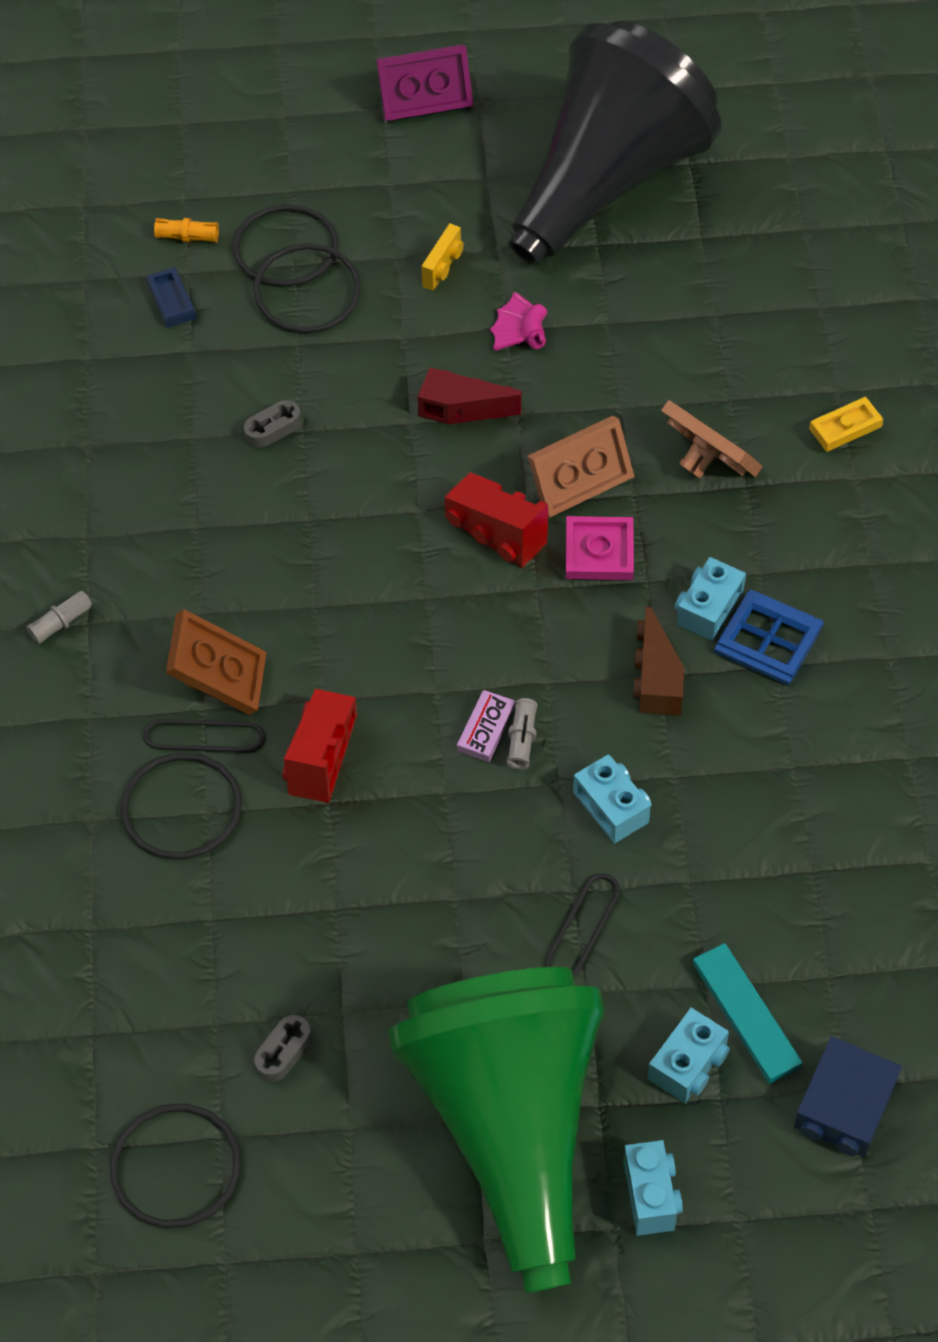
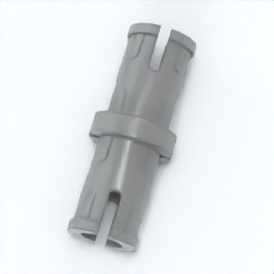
M521 698L516 701L514 722L509 727L508 732L511 743L507 765L518 770L529 767L531 744L536 740L534 722L538 704L529 698Z

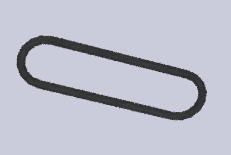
M157 719L150 722L145 727L143 733L147 745L163 750L251 752L258 749L265 739L262 727L254 722ZM158 724L242 726L255 728L259 732L260 738L255 745L250 747L169 745L152 742L149 738V731Z
M602 873L588 879L546 957V967H551V959L590 885L598 879H606L612 882L615 892L576 968L572 971L573 977L578 974L619 897L620 885L614 877Z

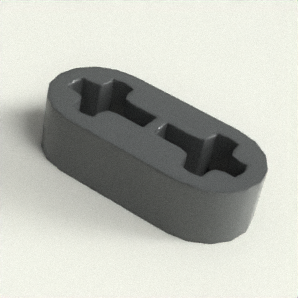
M283 400L251 416L244 424V435L247 444L255 448H263L297 430L301 425L299 406L293 401ZM258 429L260 432L264 431V433L260 434L258 431H253Z
M298 1015L284 1017L257 1050L254 1063L256 1072L262 1080L267 1082L282 1080L311 1042L310 1026L303 1017ZM297 1028L300 1029L301 1038L294 1036L285 1045L288 1041L287 1031L294 1032ZM280 1052L278 1056L279 1067L272 1065L269 1069H266L265 1059L272 1061Z

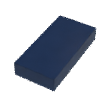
M175 267L146 276L147 285L166 328L197 319L195 309Z

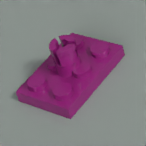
M464 44L376 59L383 114L386 121L474 106L467 49Z

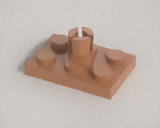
M670 400L667 401L661 410L670 417L667 424L690 441H694L690 450L681 459L679 464L701 479L704 471L715 458H719L742 476L747 471L756 477L763 466L747 452Z
M615 416L608 417L527 456L540 501L548 503V517L565 511L634 477L621 424Z

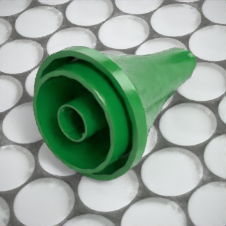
M539 967L470 978L443 985L412 997L407 1001L410 1019L402 1021L388 1030L392 1055L408 1070L437 1109L478 1179L500 1233L512 1273L521 1272L525 1293L572 1284L568 1268L569 1262L576 1261L573 1231L572 1164L584 1081L596 1034L605 1015L601 990L591 986H575L573 973L570 968Z

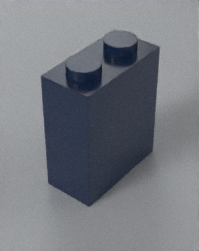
M831 1036L797 1111L793 1128L800 1130L802 1135L811 1140H823L835 1145L843 1154L849 1156L858 1155L865 1158L897 1084L902 1065Z

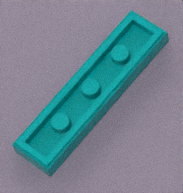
M726 943L693 958V966L767 1082L771 1084L801 1069L803 1062Z

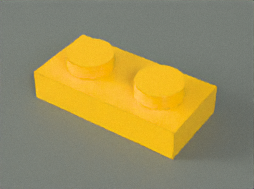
M449 223L422 264V287L434 291L439 281L446 279L450 264L454 259L460 257L464 243L461 241V227Z
M863 397L810 421L809 430L825 451L828 452L881 428L883 418L867 397Z

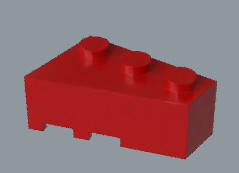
M470 472L444 497L445 517L453 526L461 527L469 532L480 544L488 545L497 551L505 561L513 562L520 568H523L547 544L548 503L539 501L535 505L524 500L526 498L525 494L518 491L513 495L501 491V484Z
M315 689L310 701L305 702L302 719L284 757L282 779L287 781L288 795L330 803L357 718L356 697Z

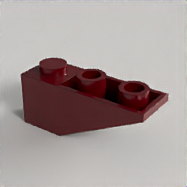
M430 367L417 396L418 417L445 424H456L521 415L522 391L510 386H501L485 382L479 378H470L454 374L448 370Z

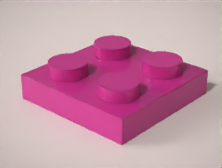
M566 516V579L633 580V517Z

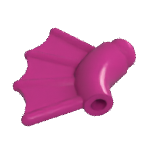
M514 292L510 301L502 308L497 309V322L490 328V332L495 337L493 349L497 351L525 341L531 348L540 349L546 343L542 321L548 314L547 309L541 304L532 305L520 294Z

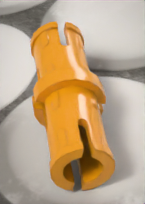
M156 218L154 236L155 238L179 239L183 243H189L190 240L217 243L219 224L218 222L191 221V218H183V220Z

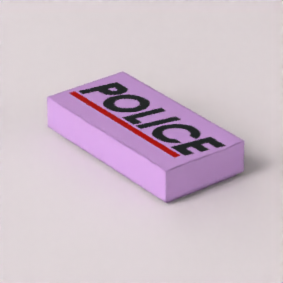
M483 690L457 743V752L490 762L515 709L516 701Z

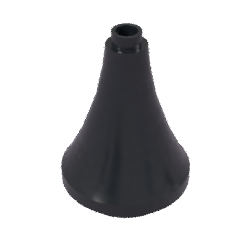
M616 21L609 25L595 23L582 28L569 47V70L564 99L546 160L528 199L512 225L515 234L509 240L508 245L515 254L532 265H539L545 255L549 257L554 256L576 232L607 205L655 173L688 157L704 153L712 146L722 129L720 115L716 108V92L703 71L684 52L657 33L630 22Z

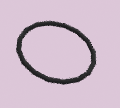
M283 204L264 208L249 216L236 231L232 246L236 263L249 277L256 278L257 273L253 272L242 260L239 244L242 233L253 221L266 214L287 210L304 212L319 219L330 231L333 242L332 248L337 251L339 241L335 227L323 214L306 206ZM330 254V257L320 269L305 277L279 280L262 276L261 282L267 285L284 287L307 283L322 275L336 257Z
M303 243L287 246L270 255L257 271L253 291L256 305L267 320L284 330L312 333L328 330L343 322L357 306L361 285L357 269L345 255L329 246ZM305 249L327 252L340 259L352 273L355 286L350 305L339 317L326 324L310 327L287 324L274 317L262 303L259 289L263 273L274 260L289 252Z
M175 753L156 758L135 773L124 789L120 813L125 831L141 849L160 858L188 859L207 854L228 839L239 822L243 799L237 780L222 763L202 754ZM175 760L201 761L218 769L230 782L235 797L233 818L222 835L205 847L187 852L162 851L144 842L132 828L127 811L130 793L140 778L156 766Z
M191 1104L162 1105L138 1116L120 1134L111 1155V1184L120 1204L138 1220L161 1228L188 1227L213 1216L232 1197L241 1174L240 1147L230 1126L212 1111ZM187 1111L206 1117L224 1131L233 1150V1174L225 1193L209 1209L188 1219L162 1220L142 1213L127 1200L118 1180V1158L126 1139L143 1122L162 1113Z

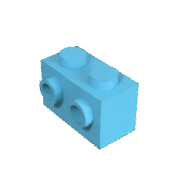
M709 557L703 568L699 566L696 568L690 581L691 587L687 592L682 591L677 598L674 607L678 611L676 625L713 642L744 592L746 573Z
M609 754L574 774L573 793L614 844L649 823L650 798L643 789H637L631 782L630 775L625 766L621 763L617 764Z
M690 1008L649 1063L647 1080L683 1103H686L693 1093L698 1096L709 1080V1076L706 1074L713 1065L719 1067L729 1053L730 1048L727 1046L729 1031L695 1009Z
M663 1140L625 1145L623 1166L636 1236L674 1231L677 1214L683 1212L680 1191L679 1189L673 1190L670 1178L676 1175L673 1154H666Z

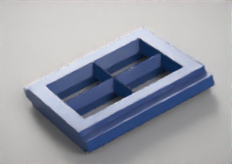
M750 589L720 637L714 653L789 686L820 634L824 621ZM752 610L775 620L769 632L745 622ZM781 623L804 632L798 645L775 636ZM741 629L764 638L757 651L734 641ZM770 642L793 651L787 665L764 655Z

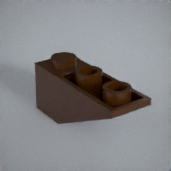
M646 607L645 620H638L637 641H643V649H636L635 669L641 670V678H634L633 699H640L639 713L681 715L684 666L652 608Z

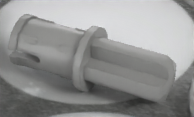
M79 591L59 606L52 605L49 612L26 626L34 641L40 644L61 628L67 629L70 621L91 607V600L83 591Z

